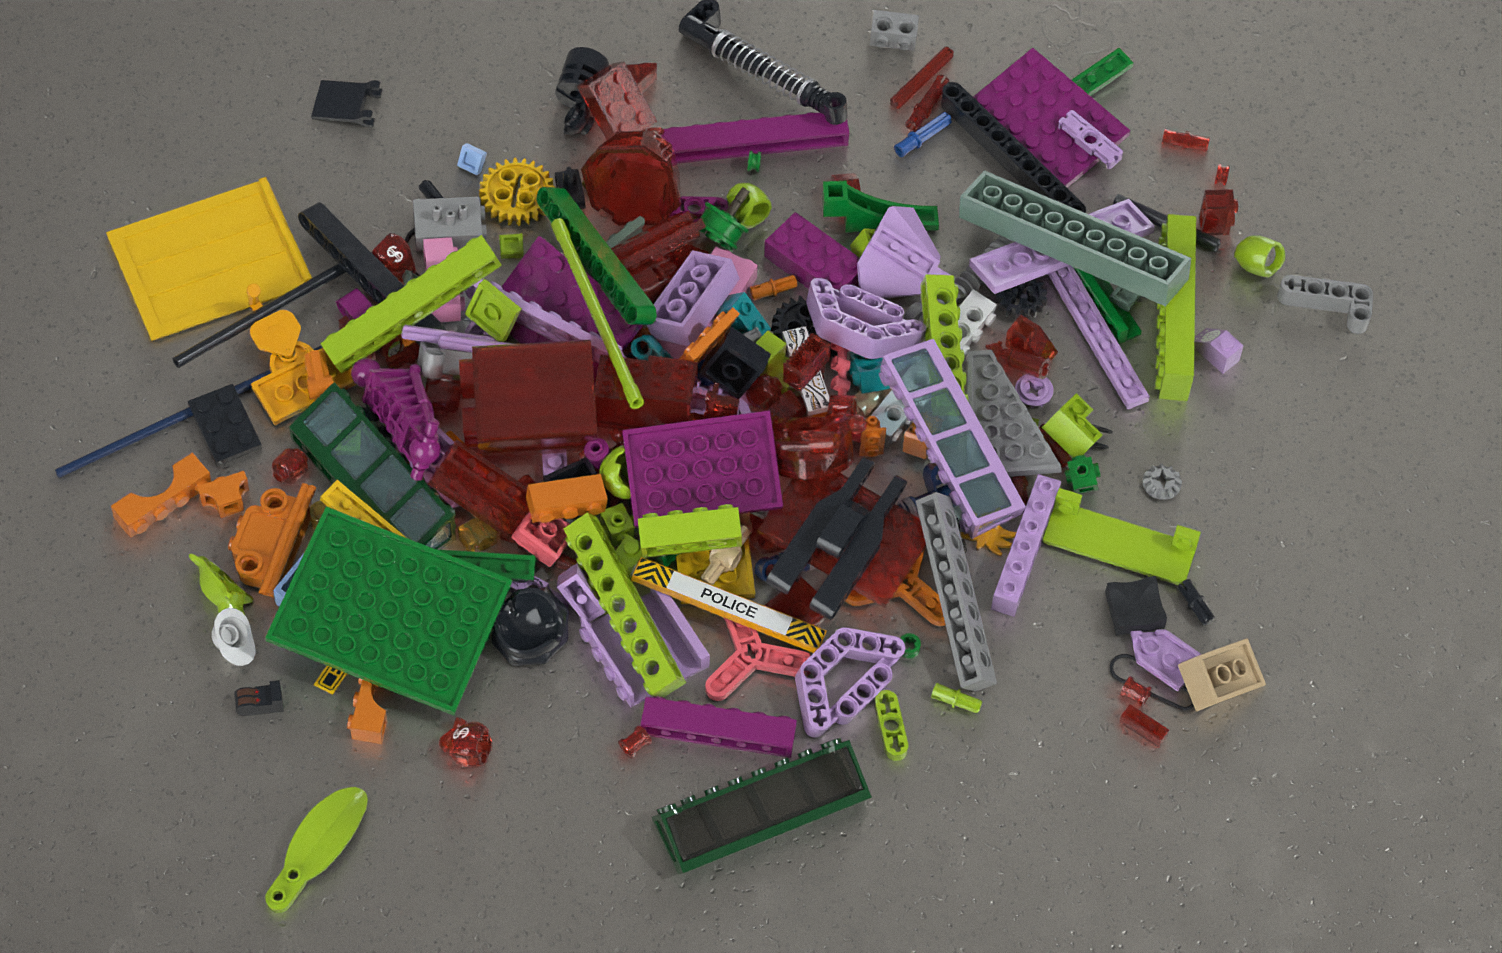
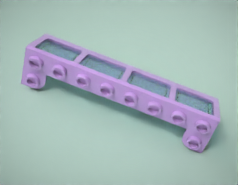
M931 339L883 356L879 377L884 386L888 385L892 389L897 400H902L905 406L903 410L909 421L913 420L916 426L915 433L920 442H925L928 448L926 453L932 464L936 463L940 470L938 471V476L944 485L947 484L951 490L949 495L955 506L959 505L962 511V520L959 521V524L964 534L968 533L970 538L973 539L1024 514L1026 506L935 340Z

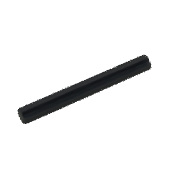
M1117 194L1113 204L1130 198ZM1130 199L1154 225L1161 227L1162 223H1166L1168 215ZM1196 228V244L1216 252L1221 245V239Z

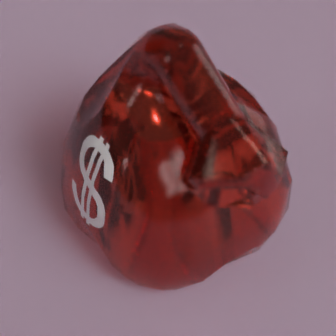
M389 233L371 252L400 282H403L402 276L406 270L414 274L416 273L411 249L406 240L397 234Z
M456 717L453 728L439 739L440 748L463 767L471 769L484 766L493 747L489 730L484 724L480 722L467 723L466 720L460 717Z

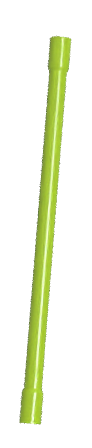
M555 219L551 223V228L561 245L620 379L627 401L632 409L640 408L644 404L638 386L634 383L571 241L567 226L563 219Z

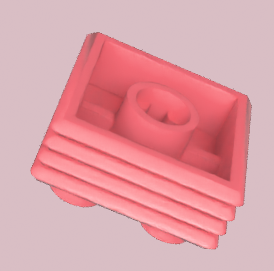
M528 511L511 537L520 547L535 555L538 561L551 567L568 545L565 540L567 535L563 528L568 526L569 523L563 518L547 523H532L531 515Z

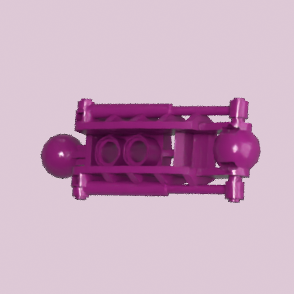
M360 359L353 365L351 376L356 385L365 388L361 401L371 407V411L379 416L381 423L386 424V430L393 435L392 440L397 444L398 450L405 454L408 460L412 462L411 478L416 481L422 480L425 469H428L430 464L438 459L441 447L437 441L439 422L434 419V411L420 377V366L413 364L410 366V369L380 368V365L373 359Z

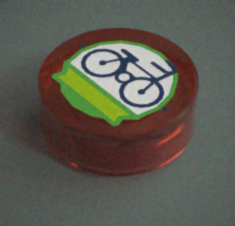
M395 337L380 348V354L388 360L394 359L402 348V340Z

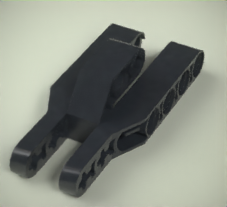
M865 456L861 459L841 490L817 502L766 580L768 585L784 594H788L795 582L798 583L801 573L807 563L812 562L814 553L818 548L836 559L839 558L809 606L811 610L830 621L836 616L879 551L883 536L884 520L907 485V480L895 475L872 511L853 501L875 466V462Z

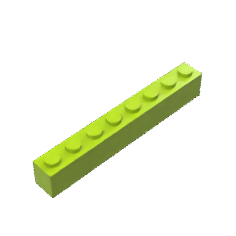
M482 235L472 238L464 247L458 251L451 252L445 260L437 265H432L418 278L408 281L402 289L389 294L378 305L368 308L366 313L357 319L349 321L338 332L328 335L320 344L342 374L358 360L366 358L400 335L404 325H415L501 267L502 264Z

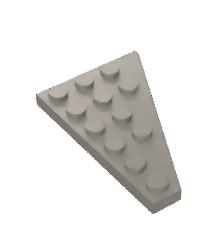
M993 351L968 352V402L1009 477L1061 473L1060 463L1030 416L1026 406L1021 401L1014 386L1006 376L1002 366L997 361ZM966 431V474H969L987 466L968 431ZM989 473V474L980 476V477L975 478V479H972V480H976V479H989V478H993V477H992L991 473Z

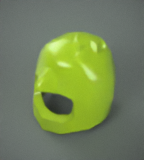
M751 183L735 184L726 196L728 206L735 200L742 187L750 191L744 202L741 203L734 218L745 228H754L769 216L772 208L771 201L759 187Z
M1250 235L1241 240L1236 246L1234 258L1237 259L1240 266L1247 272L1269 278L1283 265L1285 250L1278 241L1261 235ZM1274 247L1275 259L1270 266H1265L1267 256Z

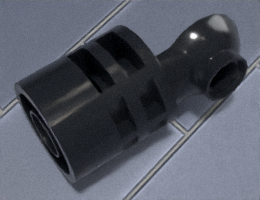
M576 47L567 54L559 83L555 89L558 100L570 107L564 119V134L574 135L581 133L586 135L595 122V118L590 115V109L597 105L598 97L609 70V62L604 55L594 49Z

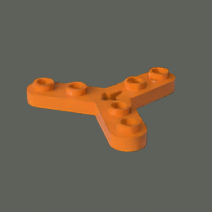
M918 527L907 529L901 540L894 570L860 578L846 599V603L852 606H861L901 597L931 624L945 626L938 593L918 577L926 548L923 530ZM899 579H908V585H899Z

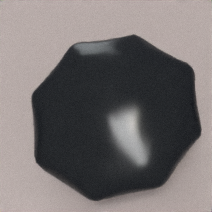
M548 587L517 589L503 603L493 626L492 644L513 666L546 664L568 641L569 610Z

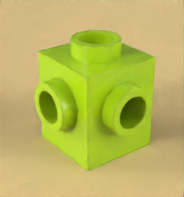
M623 503L605 509V512L600 513V523L613 547L620 545L627 534L634 538V529H636L634 517L632 514L628 515Z

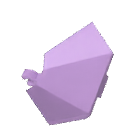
M892 206L887 209L857 262L859 288L883 299L917 296L921 294L920 284L926 274L950 275L938 268L941 256L914 208Z

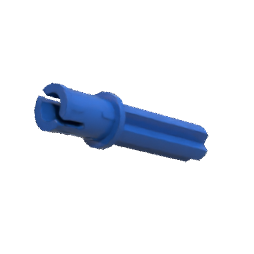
M943 112L917 131L908 133V137L894 145L896 154L899 157H904L913 149L920 148L923 142L951 124V116Z

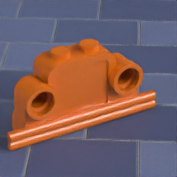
M302 483L297 497L286 495L283 490L278 488L268 489L260 498L261 506L252 505L248 507L244 515H240L238 518L237 533L230 538L228 550L232 551L233 561L240 581L245 585L260 588L259 594L274 597L273 590L293 567L313 516L312 499L316 491L315 486Z

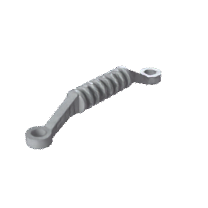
M1000 235L995 241L990 243L989 247L985 248L984 253L1011 244V240ZM970 266L960 274V277L954 280V283L958 285L956 304L962 303L973 289L976 291L980 288V285L984 284ZM937 299L941 304H945L942 300ZM922 301L911 305L903 319L920 321L923 317Z

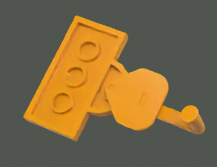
M252 283L248 285L246 291L248 294V305L254 312L263 305L259 300L261 289L259 285ZM279 310L255 322L250 328V336L257 348L261 351L272 353L270 356L271 374L252 382L251 388L274 426L305 411L316 400L309 399L308 375L304 361V355L313 351V349L308 344L298 341L301 326L294 314L288 310ZM324 348L319 349V351L325 352L328 372L332 376L333 383L335 382L340 389L344 388L345 390L355 386L356 384L351 376L352 367L341 374Z

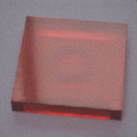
M800 577L798 583L795 582L788 594L780 592L764 605L814 626H819L826 620L825 617L809 608L817 591L802 577Z

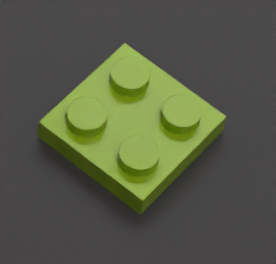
M484 279L479 283L465 315L496 341L504 342L507 340L522 308Z

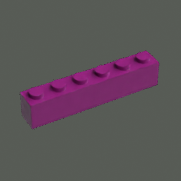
M661 696L645 698L641 719V735L791 758L797 720L784 715L778 717L769 716L763 712H743L737 708H717L712 704L698 705L691 704L686 700L672 701L666 700Z

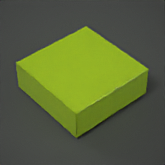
M523 233L499 235L501 259L523 258Z

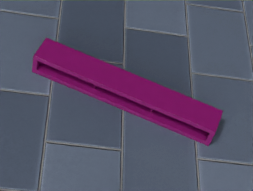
M809 112L799 115L670 127L662 129V146L665 164L670 165L749 156L750 151H753L754 154H757L759 151L761 155L848 146L850 131L847 119L842 124L833 125L826 121L825 115L822 113Z

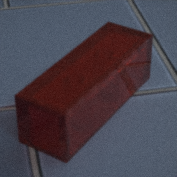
M1131 704L1121 715V724L1158 748L1168 737V728Z

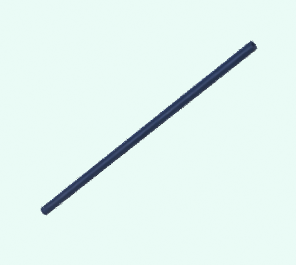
M321 345L317 348H314L313 350H319L323 347ZM270 369L235 385L234 387L238 395L252 389V382L271 374ZM188 407L55 469L58 478H61L193 415Z

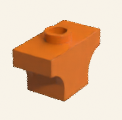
M241 471L226 477H218L214 481L197 486L202 506L214 507L218 511L220 518H224L244 511L242 496L249 491V485L245 472Z

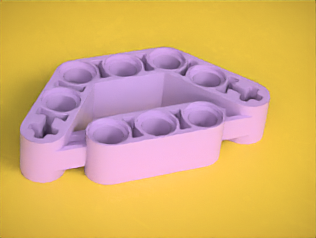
M815 278L810 283L806 304L815 331L822 339L869 359L882 358L889 353L923 342L926 325L919 320L902 319L904 309L901 306L853 285H843L839 291L834 289L831 283L823 278Z
M840 628L801 665L795 675L802 722L806 734L810 737L818 738L835 722L840 725H846L873 701L892 679L891 667L898 662L905 652L903 640L891 635L852 628ZM838 638L844 639L848 646L841 645L838 642ZM862 643H868L872 650H866ZM821 655H827L831 662L823 661ZM843 658L876 663L829 709L824 677ZM804 671L811 672L814 679L807 678L804 675ZM874 674H880L884 681L876 680ZM857 690L864 691L867 698L860 697L857 694ZM808 695H814L818 699V703L811 702ZM840 706L848 708L850 714L842 713Z

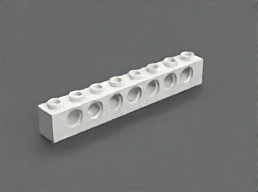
M974 289L959 306L960 318L958 326L962 329L963 337L960 342V348L964 350V358L970 350V344L972 342L977 343L983 334L982 329L985 326L990 327L996 318L994 311L997 304ZM941 343L944 347L949 348L947 344ZM926 354L918 357L901 378L909 393L929 387ZM915 384H920L923 387H917ZM892 390L871 415L879 419L880 428L886 427L884 445L886 448L893 441L895 443L898 442L904 433L902 429L906 424L910 426L913 423V420L909 421L904 413L903 408L905 406L902 400H897ZM930 394L913 399L917 409H924L930 401ZM889 417H893L897 421H892L889 419Z

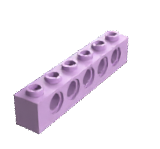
M1040 474L1037 475L993 595L991 610L1015 617L1050 520L1061 481Z

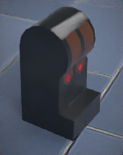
M280 680L269 681L270 685L237 689L234 692L237 714L249 716L284 712Z

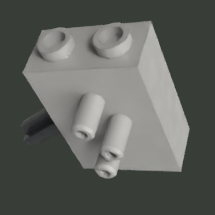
M422 181L419 185V190L427 199H413L416 252L423 251V239L452 237L453 247H457L458 250L464 247L472 238L482 235L484 239H487L486 225H481V220H485V207L480 206L479 197L444 198L431 181Z

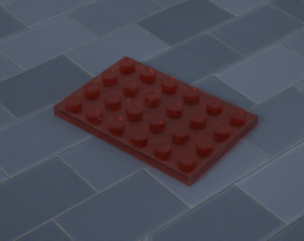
M809 455L782 493L783 508L771 510L758 528L757 534L785 550L817 502L841 490L849 477ZM862 486L853 501L872 511L881 496ZM894 504L883 523L880 549L853 590L880 606L887 607L926 547L920 518ZM818 548L814 553L812 562L808 564L829 575L839 558L836 559Z

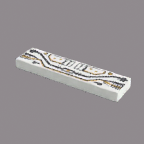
M806 326L783 331L782 336L784 342L787 343L786 349L808 416L832 411V404Z

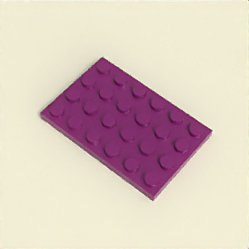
M1031 48L973 96L1067 188L1096 165L1100 159L1094 154L1092 156L1088 154L1062 128L1059 130V120L1062 117L1066 118V114L1070 110L1075 111L1117 146L1128 138L1131 132L1130 129L1034 48ZM1094 136L1084 138L1085 142L1090 144L1097 141Z
M538 236L501 287L508 293L510 291L517 293L522 297V300L528 303L530 301L537 303L542 307V310L548 313L550 311L557 313L561 316L562 320L568 323L570 321L577 323L581 326L582 330L588 333L593 331L600 336L565 255L546 239ZM586 272L617 344L622 347L623 352L643 325L628 324L602 291L601 285ZM515 322L510 332V335L522 345L557 350L556 362L546 364L586 397L592 395L610 370Z
M770 410L622 430L635 528H639L638 519L643 518V515L648 513H657L658 516L668 515V512L674 510L691 513L695 508L706 507L708 510H717L718 506L726 504L733 505V508L738 507L739 514L783 508Z

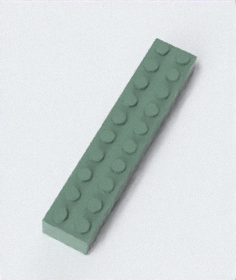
M985 170L960 196L959 218L1165 307L1189 280L1190 257Z

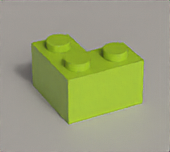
M767 330L756 344L771 353L765 370L756 379L755 383H760L768 388L771 394L778 390L774 396H781L786 401L799 385L791 361L786 357L787 343Z

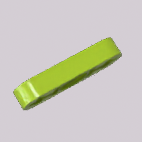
M882 690L875 697L874 707L884 751L889 759L900 761L907 755L908 741L898 698L894 692ZM883 699H887V702L890 703L889 713H886L885 704L882 703ZM888 720H893L897 722L899 727L896 730H888L885 728L884 723ZM896 737L897 746L901 748L899 752L892 748L893 738Z

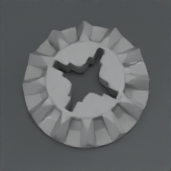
M1161 463L1159 466L1152 465L1148 471H1145L1143 487L1150 496L1160 500L1171 499L1181 489L1182 480L1179 472L1174 471L1172 466L1166 467ZM1161 475H1163L1164 479L1166 480L1164 488H1162L1161 482L1157 481L1159 480Z

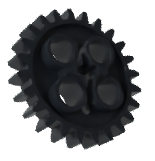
M799 295L797 302L790 298L789 304L783 302L781 308L776 309L770 329L775 336L784 341L783 331L806 326L818 365L821 364L822 358L829 362L831 356L835 357L838 355L837 351L831 349V342L819 337L815 328L811 327L813 322L806 300L801 295Z

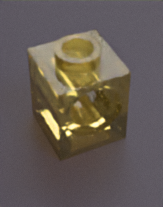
M484 514L458 527L459 540L467 551L483 552L497 544V526L492 520L488 521Z

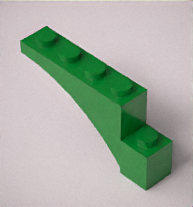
M823 181V217H844L845 232H861L863 229L876 230L887 209L892 206L914 208L926 231L939 230L938 206L891 202L865 194L848 185L847 181Z

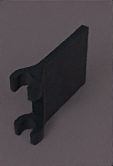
M321 80L311 118L315 120L353 122L364 127H373L375 118H372L373 111L363 109L367 95L373 98H381L383 91L380 88L381 82L377 80L367 83Z

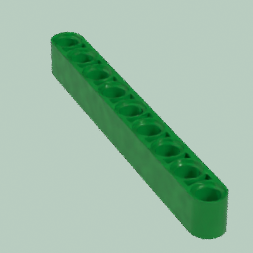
M541 187L537 193L539 207L551 223L558 218L564 220L581 263L593 279L601 285L602 291L624 320L630 325H652L657 317L655 306L564 188Z

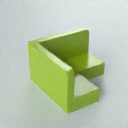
M1077 393L1042 427L1072 458L1084 455L1102 436L1086 419L1093 409Z

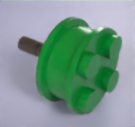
M742 187L726 211L723 209L719 210L706 202L705 206L707 208L699 219H694L693 227L715 243L720 244L723 248L731 252L737 250V242L743 233L748 234L749 230L738 223L734 215L750 191Z

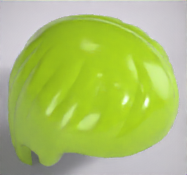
M622 445L604 458L599 474H601L604 487L612 495L620 499H630L625 447Z

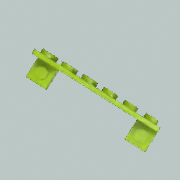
M1062 488L1058 489L1054 508L1042 540L1043 543L1150 577L1156 576V579L1179 585L1181 583L1184 586L1183 581L1187 579L1200 538V531L1177 525L1173 537L1080 508L1081 494Z

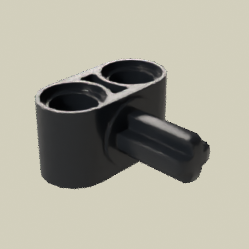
M566 167L565 171L555 172L556 188H564L579 208L585 209V197L579 170Z

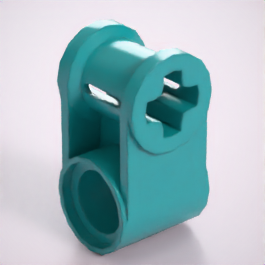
M643 335L635 339L631 344L632 354L655 381H659L661 375L676 364L673 357L652 335ZM641 341L648 344V352H644L641 349Z

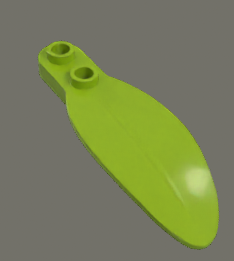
M348 787L335 791L320 801L306 815L289 844L283 870L266 893L265 900L271 911L275 913L287 911L304 889L307 881L321 874L341 854L353 837L365 814L368 798L364 790L357 787ZM291 873L298 874L296 879L289 878ZM282 894L283 898L281 900H274L275 895Z

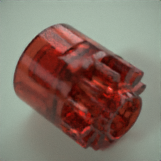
M660 255L628 272L654 304L677 273L678 268L672 261H668L667 258L664 259L663 255Z

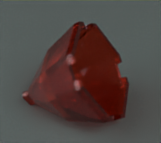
M651 127L644 131H619L601 144L581 167L591 207L596 211L602 209L612 216V221L618 226H625L629 221H634L639 216L645 219V225H663L672 212L676 211L681 205L680 173L673 146L664 136L665 131L663 128Z

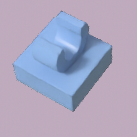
M466 143L462 146L457 166L478 175L482 171L487 152Z

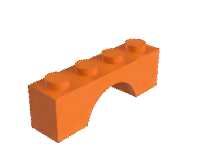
M193 452L172 465L174 472L173 481L163 493L152 497H142L131 492L111 505L114 519L130 538L136 534L143 533L156 521L163 520L177 507L187 504L191 498L198 494L197 486L211 482L210 472Z
M359 678L361 687L360 691L354 694L353 707H355L354 714L349 715L347 729L351 730L353 740L382 744L387 726L386 710L377 705L373 699L378 686Z

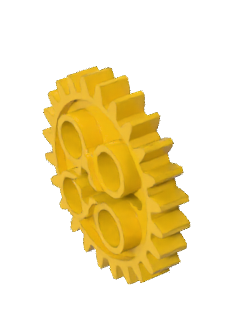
M517 158L513 159V163H509L507 159H504L503 166L497 162L496 170L489 167V175L483 174V181H480L479 198L481 206L485 207V212H491L492 219L499 216V223L506 219L509 226L513 221H516L517 225L520 226L523 220L529 225L530 218L539 221L538 214L545 216V213L537 203V193L541 187L555 188V186L553 185V178H549V171L543 172V165L535 167L534 160L530 164H526V158L521 163H518ZM519 176H522V178H521V180H520V188L518 189V192H517V187H518V183H517V182H518ZM517 192V202L515 207L512 208L514 204V195H516Z

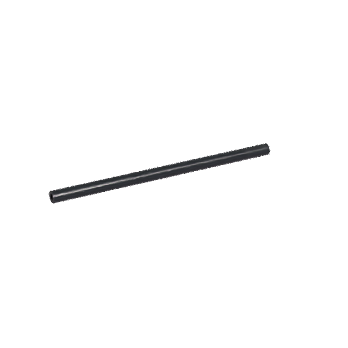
M339 264L334 265L173 357L174 365L177 368L186 365L247 330L255 322L282 310L343 275L346 271Z

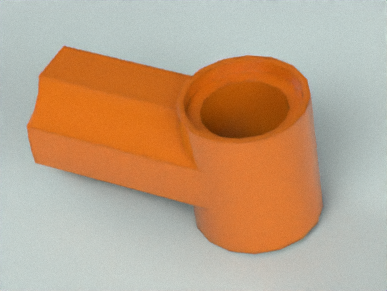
M313 350L304 355L310 400L317 399L333 384L332 376L328 372L325 352Z

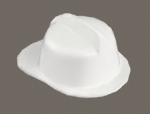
M227 608L222 610L214 621L212 629L213 643L220 649L222 656L228 662L238 666L247 665L254 659L256 653L249 621L237 609Z

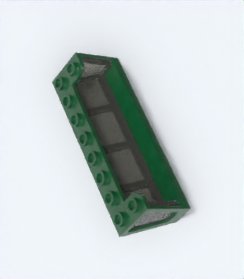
M841 738L830 740L820 744L821 750L813 752L812 748L798 753L799 758L790 762L789 758H785L775 762L776 768L766 771V768L762 767L752 771V777L743 780L742 776L727 781L729 786L723 789H719L717 785L704 790L705 796L698 799L695 798V795L680 800L682 804L680 806H676V803L657 809L658 814L652 816V820L677 873H686L872 798L850 740L841 741Z

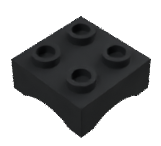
M1156 576L1146 577L1133 582L1107 583L1105 594L1116 636L1131 634V631L1145 632L1165 629L1167 616L1160 599Z

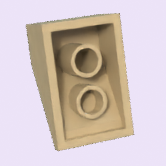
M1248 638L1177 664L1196 712L1266 685Z

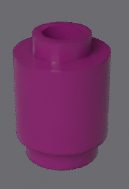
M601 438L590 440L584 449L587 459L598 470H600L604 458L612 452L607 442Z

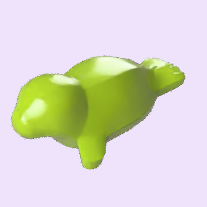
M189 554L190 560L199 568L200 587L205 596L218 607V612L220 613L227 608H233L245 615L243 605L252 603L254 598L242 590L221 568L205 556L198 557L194 554Z

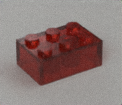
M624 61L612 63L577 86L610 147L622 146L657 123L653 112Z

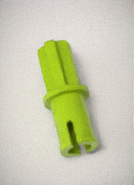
M936 683L931 698L950 704L952 708L957 706L974 713L980 711L982 706L980 699L961 693V689H951L939 683Z

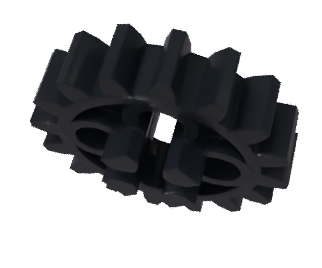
M1037 278L996 293V303L1000 304L999 310L1003 311L1006 309V316L1008 317L1013 314L1015 320L1022 316L1024 321H1027L1028 315L1036 318L1037 312L1042 313L1047 302V289H1043L1044 283H1037ZM1024 288H1027L1026 294L1023 293ZM1017 299H1020L1019 304L1016 305Z

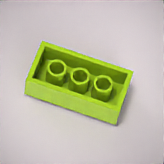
M731 504L720 505L717 510H708L706 507L695 508L691 513L674 510L668 512V515L658 516L657 513L644 514L643 518L638 519L643 558L742 547L738 507L733 508Z

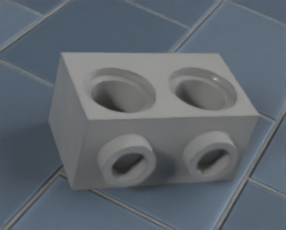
M874 10L870 45L881 48L888 47L915 51L919 15Z

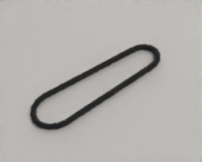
M1120 654L1111 660L1110 672L1118 681L1180 710H1189L1194 707L1193 702L1187 707L1180 706L1117 676L1113 669L1115 661L1126 657L1136 661L1135 656ZM1183 686L1182 689L1188 692L1187 687Z

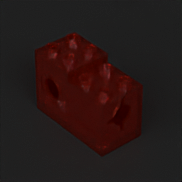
M600 354L593 391V427L628 430L693 421L697 401L698 362L649 356L648 361L624 358L634 383L638 386L644 400V404L640 408L632 409L623 392V386L609 355Z

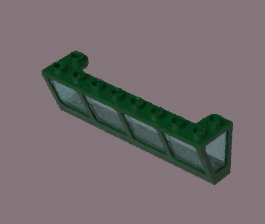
M335 382L331 384L289 426L291 440L331 485L336 480L340 481L406 538L439 550L456 540L455 529L457 526L454 519L456 514L449 504L445 505L440 500L437 490L434 487L430 488L425 483L424 477L419 481L411 478L412 467L407 457L395 450V445L390 438H384L378 425L366 418L362 407L358 404L355 405L351 401L349 393L344 388L340 389Z

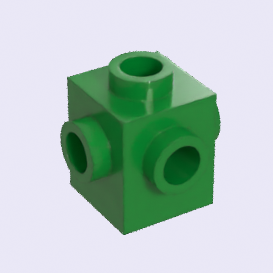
M1086 455L1073 457L1072 461L1067 462L1069 469L1064 470L1067 484L1073 485L1074 493L1083 494L1099 490L1096 479L1101 477L1098 463L1093 464L1092 458L1086 457Z

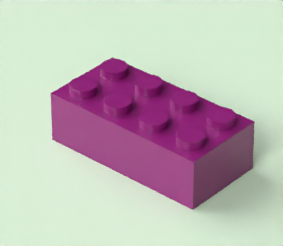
M794 212L765 240L764 257L788 275H794L796 280L809 289L811 281L815 278L828 280L832 287L839 291L843 285L859 287L857 262L860 258L798 213Z

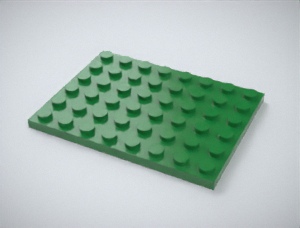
M326 506L267 632L265 641L455 716L513 580Z

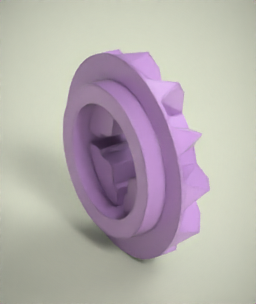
M1025 374L1018 379L1015 385V390L1020 396L1021 401L1024 404L1030 405L1031 408L1035 406L1042 408L1045 403L1050 402L1053 395L1052 383L1041 374ZM1030 386L1034 390H1039L1037 396L1034 393H1029Z

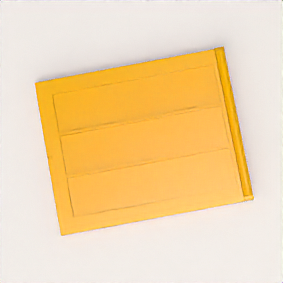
M267 177L106 232L151 341L249 308L246 290L248 285L252 283L259 285L261 289L259 300L261 303L276 299L312 279Z

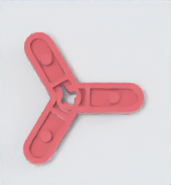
M724 618L736 651L707 679L705 685L706 695L713 701L726 699L756 669L795 677L801 665L811 655L801 650L761 643L757 630ZM747 645L750 646V649L753 653H757L754 659H751L750 656H747ZM804 671L806 677L811 674L809 671Z

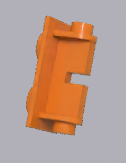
M870 416L865 420L866 429L861 431L859 456L875 457L884 454L886 427L880 428L879 419L875 416Z

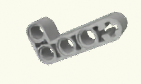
M1287 275L1281 281L1277 297L1282 304L1347 313V328L1349 331L1355 334H1362L1367 330L1373 307V290L1368 285L1296 275Z
M421 342L417 365L421 368L420 374L422 376L432 379L442 378V373L507 380L509 378L512 358L442 349L438 347V344Z

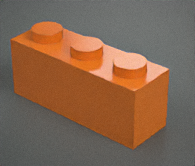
M601 474L529 484L526 494L532 523H547L561 518L573 519L586 513L598 515L601 512H605L608 500Z

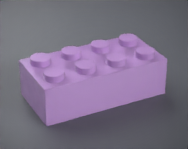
M692 250L654 303L657 317L652 325H647L651 335L656 339L689 346L692 342H695L740 279L732 259Z

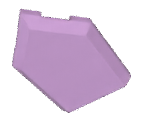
M1166 629L1156 630L1155 632L1131 631L1136 663L1177 692L1180 691L1185 682L1177 664L1202 654Z

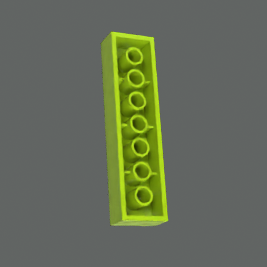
M1168 214L1166 223L1161 225V236L1158 238V244L1190 257L1191 265L1189 280L1166 307L1156 303V309H1159V315H1157L1156 329H1159V335L1156 336L1158 355H1156L1155 369H1158V375L1155 378V389L1159 390V399L1188 401L1194 378L1196 216Z

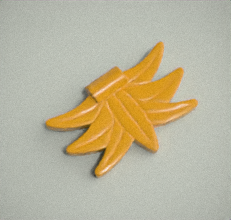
M996 520L981 525L979 529L995 522ZM999 525L973 539L970 538L968 533L964 534V532H960V536L966 540L976 541V550L986 546L991 552L1001 557L1002 552L999 548H1010L1012 546V543L1003 538H1015L1017 532L1008 531Z

